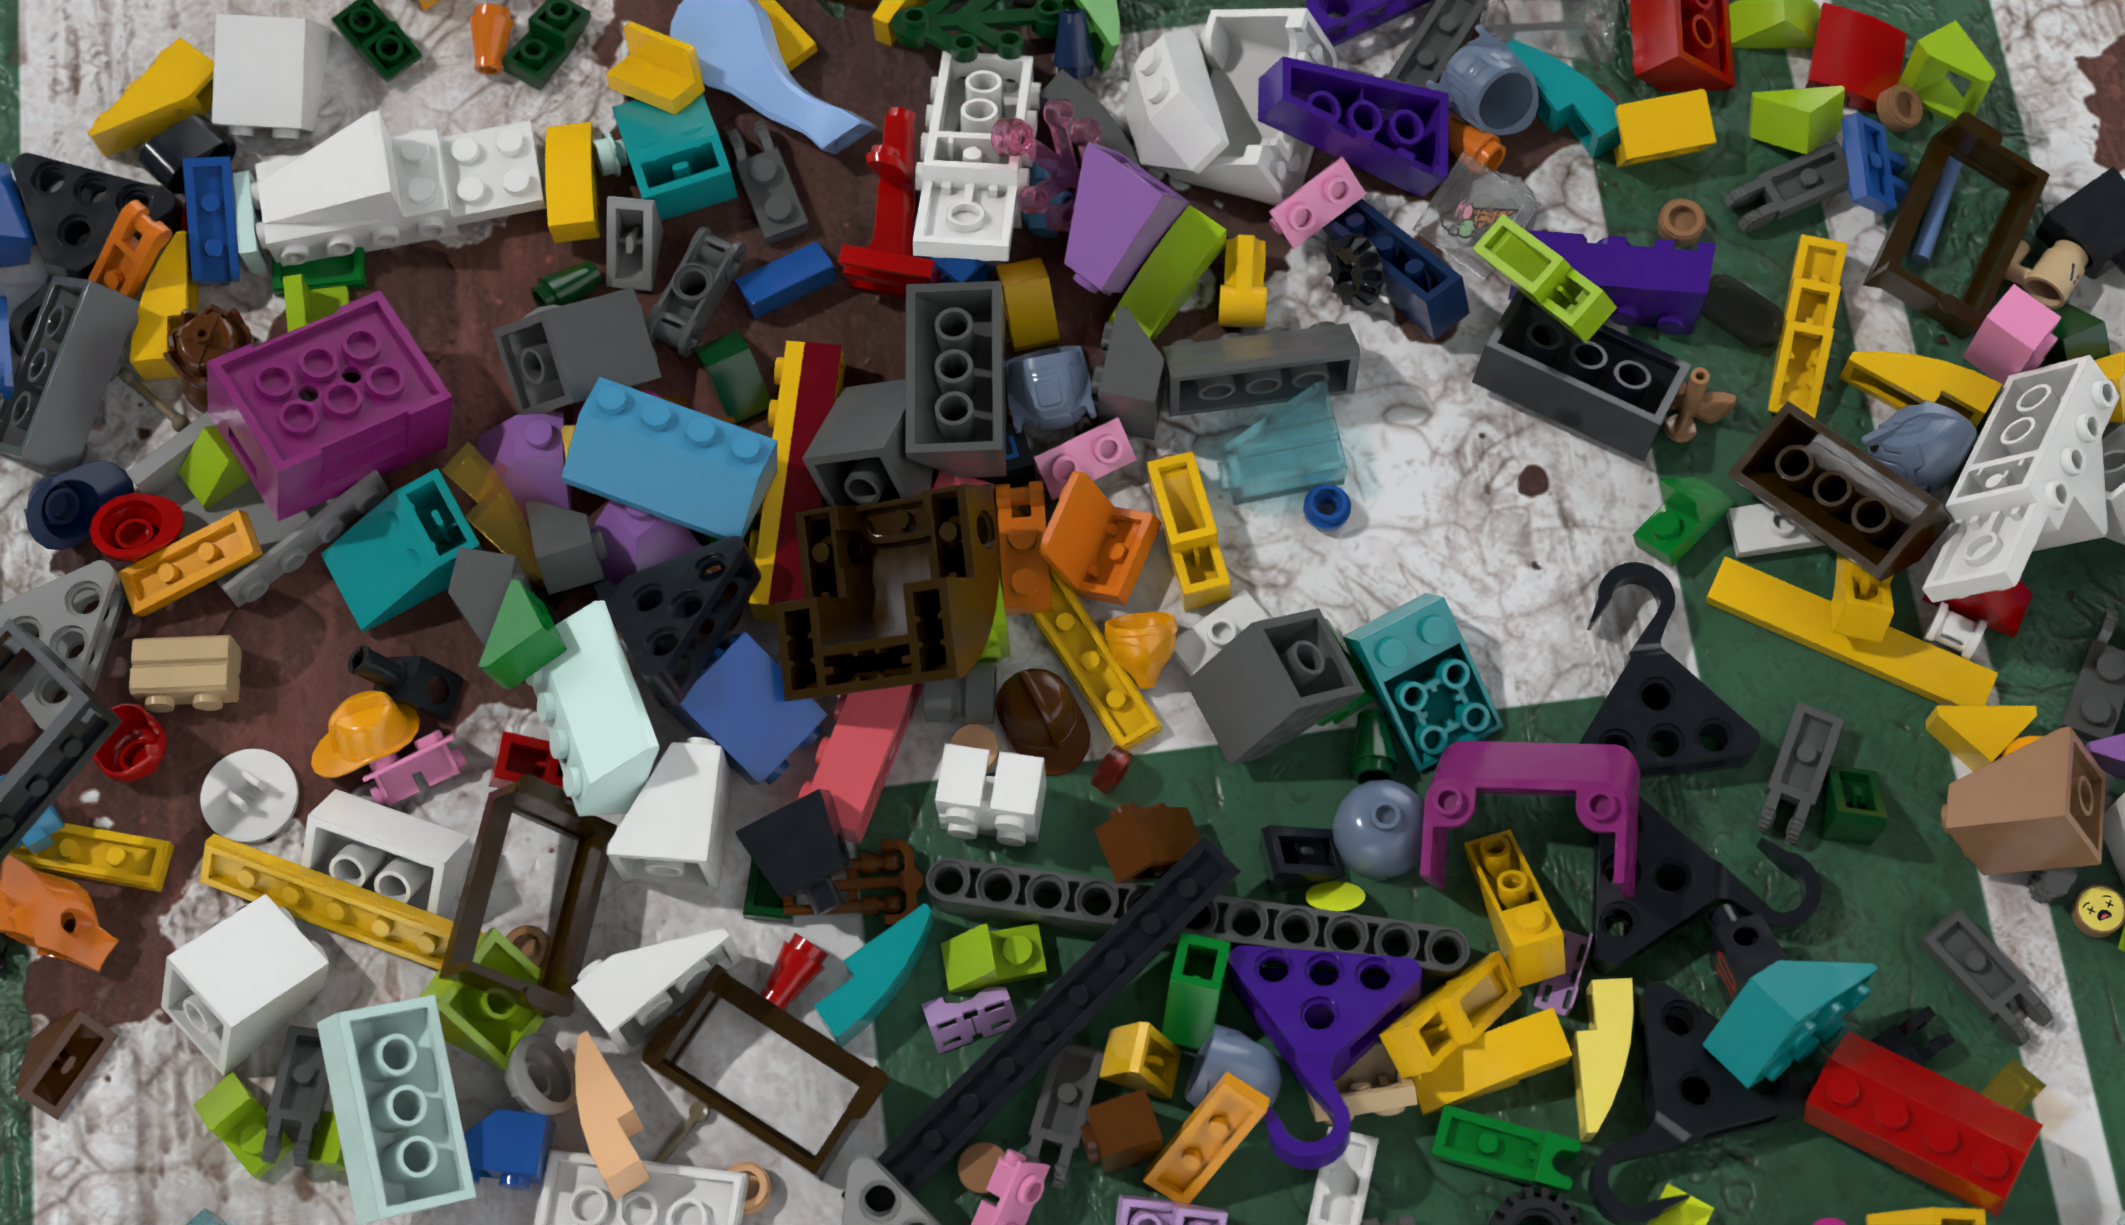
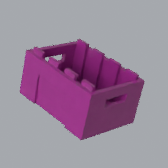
M380 290L338 307L337 313L254 347L252 344H248L207 361L208 415L277 522L344 493L374 470H377L380 476H383L447 448L452 395ZM346 373H356L361 379L356 383H350L342 377ZM304 391H312L318 397L314 401L308 402L302 400L299 395Z

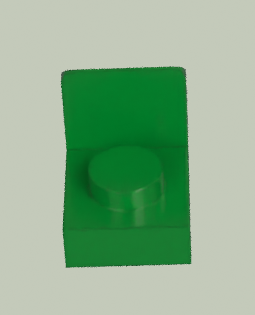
M1698 477L1660 479L1659 486L1664 503L1633 534L1637 547L1671 567L1735 504L1732 496Z

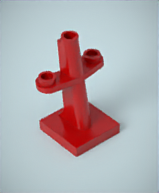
M901 107L889 108L888 114H885L882 145H873L871 152L866 153V165L879 176L872 241L866 248L842 244L838 263L844 265L843 274L845 278H850V288L905 298L906 284L942 283L934 260L913 256V236L915 230L914 122L916 114L909 109Z

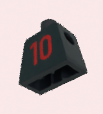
M1734 904L1721 905L1712 910L1708 915V920L1713 928L1709 963L1728 1008L1752 976L1778 960L1788 961L1763 916L1755 913L1741 918Z

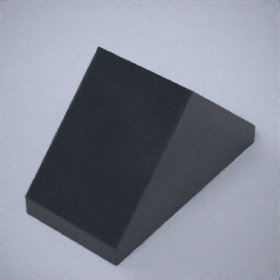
M1268 825L1261 829L1259 851L1271 895L1337 880L1346 876L1342 859L1334 844L1333 829Z

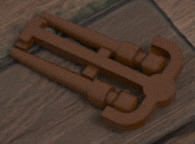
M881 839L882 857L875 858V854L860 855V858H850L852 867L844 871L847 873V879L833 880L838 892L848 891V901H843L842 905L822 915L864 913V916H879V912L885 911L886 927H891L916 910V894L923 887V876L914 867V854L911 847L900 839ZM898 851L903 855L904 870L898 876L857 878L856 871H861V874H876V870H883L886 873L897 872L900 868V858L898 854L891 852ZM899 888L902 893L906 894L907 907L901 913L903 901L899 895H888L885 899H878V896H865L863 900H858V891ZM793 897L783 898L784 916L815 915L811 904L794 906Z

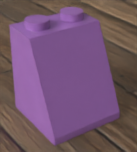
M1089 142L1083 154L1064 264L1076 272L1073 279L1078 284L1095 294L1098 290L1109 296L1113 292L1125 294L1149 256L1190 202L1121 152Z

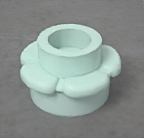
M605 133V138L593 141L594 153L601 176L615 174L616 177H619L621 167L628 166L627 154L622 139L614 141L610 133Z

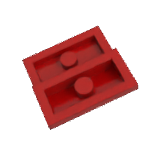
M1823 2L1819 12L1805 88L1843 86L1845 89L1844 97L1848 98L1847 107L1877 113L1876 103L1880 93L1899 84L1907 34L1897 27L1873 16Z

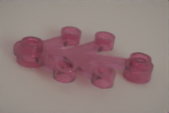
M1050 99L1044 106L1043 115L1046 124L1050 127L1056 153L1036 140L1032 127L1020 118H1001L997 120L991 131V143L998 155H1024L1052 174L1037 185L1025 186L1021 190L1019 204L1024 213L1044 214L1049 207L1050 199L1069 187L1074 189V197L1065 204L1052 205L1047 213V223L1053 232H1070L1081 171L1077 167L1068 126L1074 118V109L1068 99ZM1078 118L1071 127V137L1073 142L1078 145L1081 163L1088 143L1097 144L1101 137L1100 124L1094 118Z

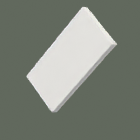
M549 1149L534 1225H741L750 1177L746 1173L642 1161L650 1180L614 1201L591 1154Z

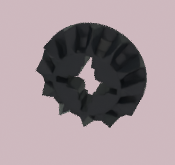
M1358 233L1343 235L1342 238L1332 242L1333 252L1326 256L1327 261L1331 265V271L1327 276L1332 277L1334 282L1332 293L1341 294L1343 305H1354L1356 309L1369 306L1377 300L1382 290L1384 276L1381 258L1373 243L1365 236ZM1356 262H1357V264L1354 266V270H1353L1352 263H1356Z

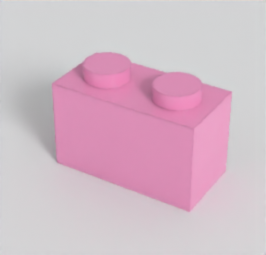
M2013 284L1986 316L1963 358L2004 386L2009 375L2029 371L2041 366L2045 360L2044 357L2058 340L2052 332L2062 317Z

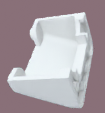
M1307 8L1211 10L1206 27L1200 35V49L1213 67L1210 82L1229 145L1199 174H1190L1185 171H1165L1174 180L1270 205H1278L1303 186L1314 147L1258 121L1259 78L1283 56L1338 68L1336 52Z

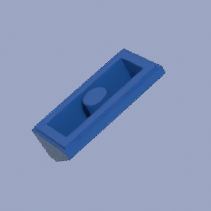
M817 241L735 279V283L754 319L838 281L832 261Z

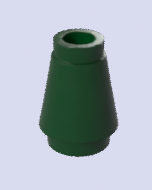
M586 260L583 263L538 278V284L531 288V295L537 307L548 305L563 306L582 301L597 286L601 285L603 280L597 267L590 260Z
M1375 709L1364 710L1357 715L1349 770L1354 773V780L1359 784L1369 780H1392L1393 772L1398 768L1386 721V714Z

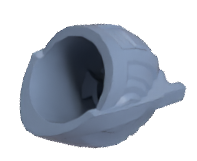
M1477 25L1476 31L1479 33V37L1468 42L1467 46L1462 47L1453 55L1447 63L1445 70L1442 71L1439 83L1430 80L1426 82V85L1429 89L1449 93V108L1483 132L1494 135H1509L1523 131L1531 125L1538 109L1539 95L1534 75L1497 36L1492 37L1481 25Z
M1072 345L1046 348L1025 353L1006 361L1008 407L1012 410L1015 433L1022 431L1023 423L1038 431L1046 432L1073 426L1086 412L1090 418L1097 416L1091 396V379L1081 346Z
M1926 401L1919 405H1910L1899 409L1887 421L1880 424L1878 429L1863 436L1861 442L1868 446L1869 455L1929 494L1930 492L1935 493L1943 489L1956 476L1976 440L1977 430L1972 422L1957 411L1947 406Z
M1214 1024L1212 1033L1203 1042L1190 1069L1185 1087V1099L1197 1108L1227 1071L1269 1097V1106L1271 1108L1279 1094L1282 1082L1279 1063L1275 1055L1269 1049L1256 1044L1242 1032Z

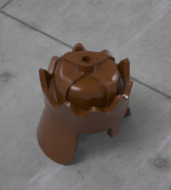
M209 304L202 312H195L190 309L182 310L180 326L168 331L169 351L164 352L163 355L180 376L181 389L186 400L196 410L204 414L208 411L207 361L248 344H252L254 347V344L260 339L251 334L250 328L245 324L236 308L233 307L230 311H224L214 304Z

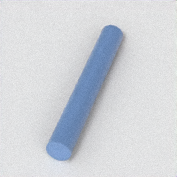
M1949 156L1932 193L1911 255V260L1917 264L1926 265L1930 261L1962 166L1961 162Z

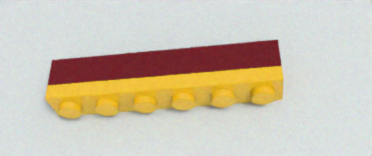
M786 340L784 357L776 358L774 383L775 385H780L778 400H770L768 426L774 428L772 439L778 440L777 473L756 513L761 515L760 529L752 530L749 552L753 559H755L762 574L760 582L746 602L750 605L754 620L776 622L774 603L804 599L795 512L825 508L827 503L802 458L843 389L846 361L842 345Z

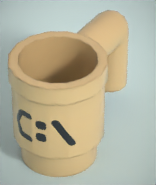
M2021 240L2004 278L2021 285L2023 291L2049 309L2063 307L2085 272L2084 267L2089 260L2087 253L2074 242L2059 240L2052 248L2044 252L2033 269H2029L2020 265L2030 251V246Z

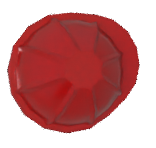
M129 493L115 497L101 506L92 518L90 534L94 546L109 559L136 564V562L173 543L182 533L185 520L182 509L173 500L152 494Z

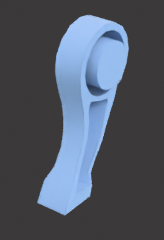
M684 0L678 6L671 21L670 37L692 45L696 49L705 85L738 97L765 117L805 134L821 150L835 155L876 129V126L851 111L833 106L814 97L798 84L790 74L781 56L768 13L757 0Z

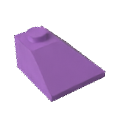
M564 413L515 415L478 436L476 520L478 526L529 524L525 503L533 500L572 510L573 486L563 483L561 480L566 462L561 429L563 425H569Z
M611 501L606 505L591 529L592 532L602 531L609 558L601 560L604 575L614 585L620 584L625 576L702 547L689 528L615 501Z

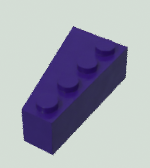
M1285 56L1281 57L1259 78L1258 121L1338 159L1343 157L1347 163L1421 198L1448 178L1449 93Z
M1526 230L1562 256L1573 269L1608 295L1617 306V309L1608 318L1614 323L1622 326L1639 324L1655 327L1662 333L1670 335L1692 334L1707 296L1716 243L1698 242L1697 250L1675 249V240L1656 239L1654 247L1632 246L1628 243L1627 237L1608 236V238L1601 239L1597 243H1587V238L1583 234ZM1512 284L1510 285L1508 300H1512L1518 290Z

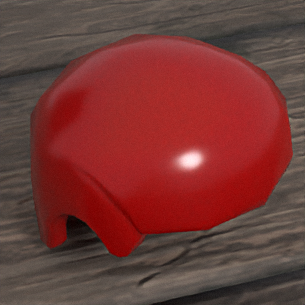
M123 702L111 708L123 722L92 758L99 769L115 782H134L152 774L158 769L166 752L167 736L162 725L140 704Z

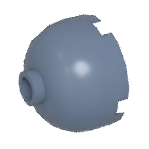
M1389 779L1369 780L1353 788L1338 805L1332 824L1334 844L1342 859V863L1356 875L1374 881H1385L1387 878L1397 877L1401 874L1404 876L1412 872L1421 862L1424 803L1420 796L1408 786Z

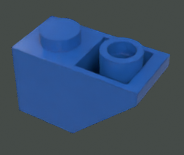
M503 1109L494 1110L464 1133L474 1185L480 1183V1177L500 1179L499 1186L513 1190H529L530 1183L542 1184L548 1151L552 1149L556 1124L548 1115Z

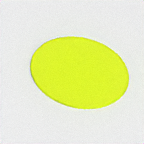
M1340 881L1317 884L1306 893V901L1311 906L1317 909L1338 912L1354 909L1365 900V892L1360 887Z

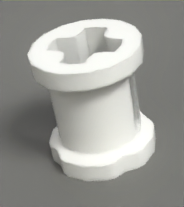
M1941 602L1929 623L1923 641L1931 643L1935 640L1961 652L1962 658L1970 660L1983 636L1987 621L1979 619L1977 622L1950 611L1949 604Z

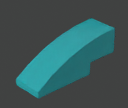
M1514 39L1505 44L1534 75L1539 95L1537 115L1551 133L1567 125L1592 159L1621 143L1615 115L1617 105L1592 81L1565 62L1540 49Z
M927 903L918 907L843 960L847 972L852 979L813 1005L818 1018L841 1048L872 1023L889 1005L909 978L934 926L932 910Z

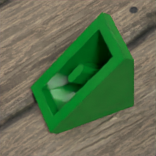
M513 579L509 583L478 665L483 672L503 689L510 690L567 651L545 604L520 580Z

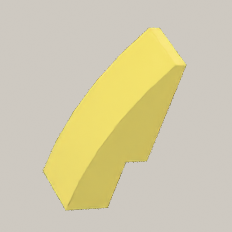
M1632 978L1591 980L1585 990L1589 1030L1576 1031L1570 1041L1580 1142H1591L1612 1106L1624 1074L1631 1044L1634 1012Z

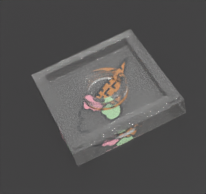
M1463 152L1448 174V178L1442 183L1412 230L1474 274L1489 282L1496 271L1475 254L1472 248L1502 214L1525 229L1541 203L1471 155Z

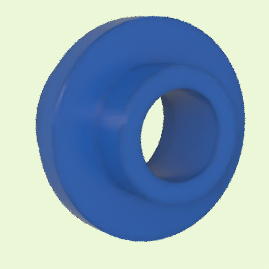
M1331 484L1319 485L1313 488L1305 497L1303 505L1304 516L1314 528L1322 531H1333L1342 527L1349 519L1351 502L1348 495L1341 488ZM1323 504H1330L1336 511L1331 515H1324L1318 508Z

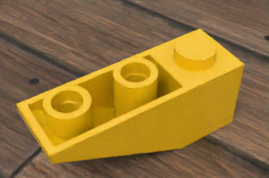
M178 37L170 47L163 49L157 55L155 62L139 79L132 81L127 86L124 94L108 111L101 113L96 118L93 126L87 131L88 136L99 153L105 158L151 140L153 137L195 114L205 115L212 108L214 61L184 39Z
M1511 829L1465 842L1464 849L1499 948L1518 988L1566 974L1563 932Z

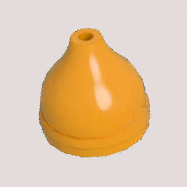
M1139 612L1117 616L1106 621L1105 639L1108 641V648L1115 662L1131 675L1138 688L1155 687L1162 669L1172 657L1176 647L1177 622L1175 615L1167 612Z

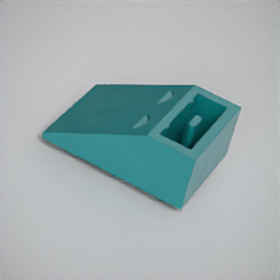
M703 93L676 115L639 100H633L612 107L642 199L655 200L661 221L737 198L732 173Z
M437 468L393 491L324 550L321 556L362 633H365L448 589L459 547L482 551L483 549Z
M1424 593L1342 636L1354 662L1375 693L1377 705L1386 714L1388 723L1417 771H1422L1439 762L1442 753L1450 745L1460 741H1478L1504 727L1444 597Z
M1778 960L1749 979L1705 1040L1703 1046L1747 1088H1750L1765 1077L1772 1082L1789 1067L1793 1059L1798 1063L1802 1062L1816 1049L1820 1041L1827 1045L1841 1033L1847 1024L1841 1018L1847 1010L1852 1012L1857 1009L1870 995L1872 990L1867 986V983L1877 972L1878 968L1873 963Z

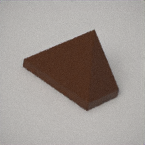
M73 1009L29 1039L14 1093L58 1120L118 1035L81 1010Z

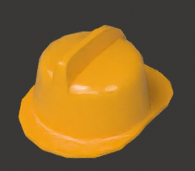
M369 690L354 694L344 700L332 713L328 722L329 732L319 741L312 754V768L317 775L323 778H337L377 759L396 753L413 740L419 731L420 719L414 709L407 705L396 704L385 692Z

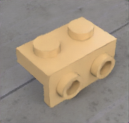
M1381 1040L1340 1078L1333 1081L1340 1096L1349 1108L1351 1121L1355 1118L1354 1115L1374 1112L1380 1116H1390L1401 1113L1405 1110L1406 1106L1418 1104L1415 1084L1411 1077L1401 1078ZM1306 1090L1308 1104L1316 1122L1324 1121L1327 1124L1333 1125L1329 1116Z

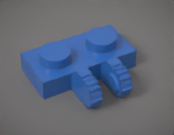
M1856 112L1841 120L1844 136L1842 148L1846 155L1849 174L1848 191L1853 203L1882 215L1896 208L1895 201L1903 199L1909 186L1906 181L1893 176L1901 174L1906 169L1905 157L1899 156L1898 153L1888 149L1885 125Z

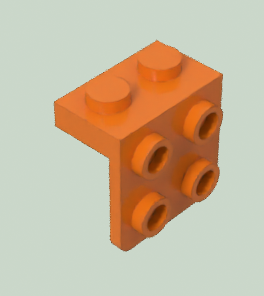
M1073 471L1067 484L1060 492L1059 502L1048 526L1042 532L1039 553L1078 597L1126 606L1161 526V521L1154 513L1114 507L1085 472Z

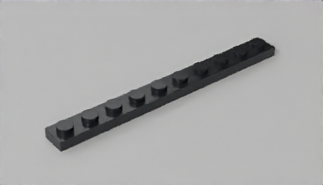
M1204 835L903 1132L877 1160L915 1196L1241 873V870ZM884 1185L870 1188L865 1195L867 1205L872 1210L878 1212L890 1209L896 1200L893 1191ZM845 1191L841 1194L843 1198H845Z

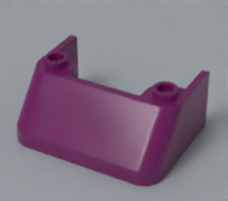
M1460 741L1450 745L1440 757L1425 796L1420 876L1435 890H1445L1448 829L1461 827L1473 817L1476 809L1477 794L1576 797L1577 816L1587 829L1595 833L1616 834L1613 883L1624 897H1634L1640 769L1635 757L1628 749L1620 745Z

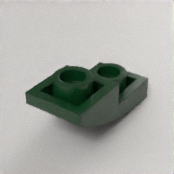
M356 0L331 18L332 25L386 83L423 57L422 53L394 20L391 22L373 0Z
M546 0L528 19L529 32L502 59L503 71L541 90L557 72L578 42L591 19V11L570 0Z

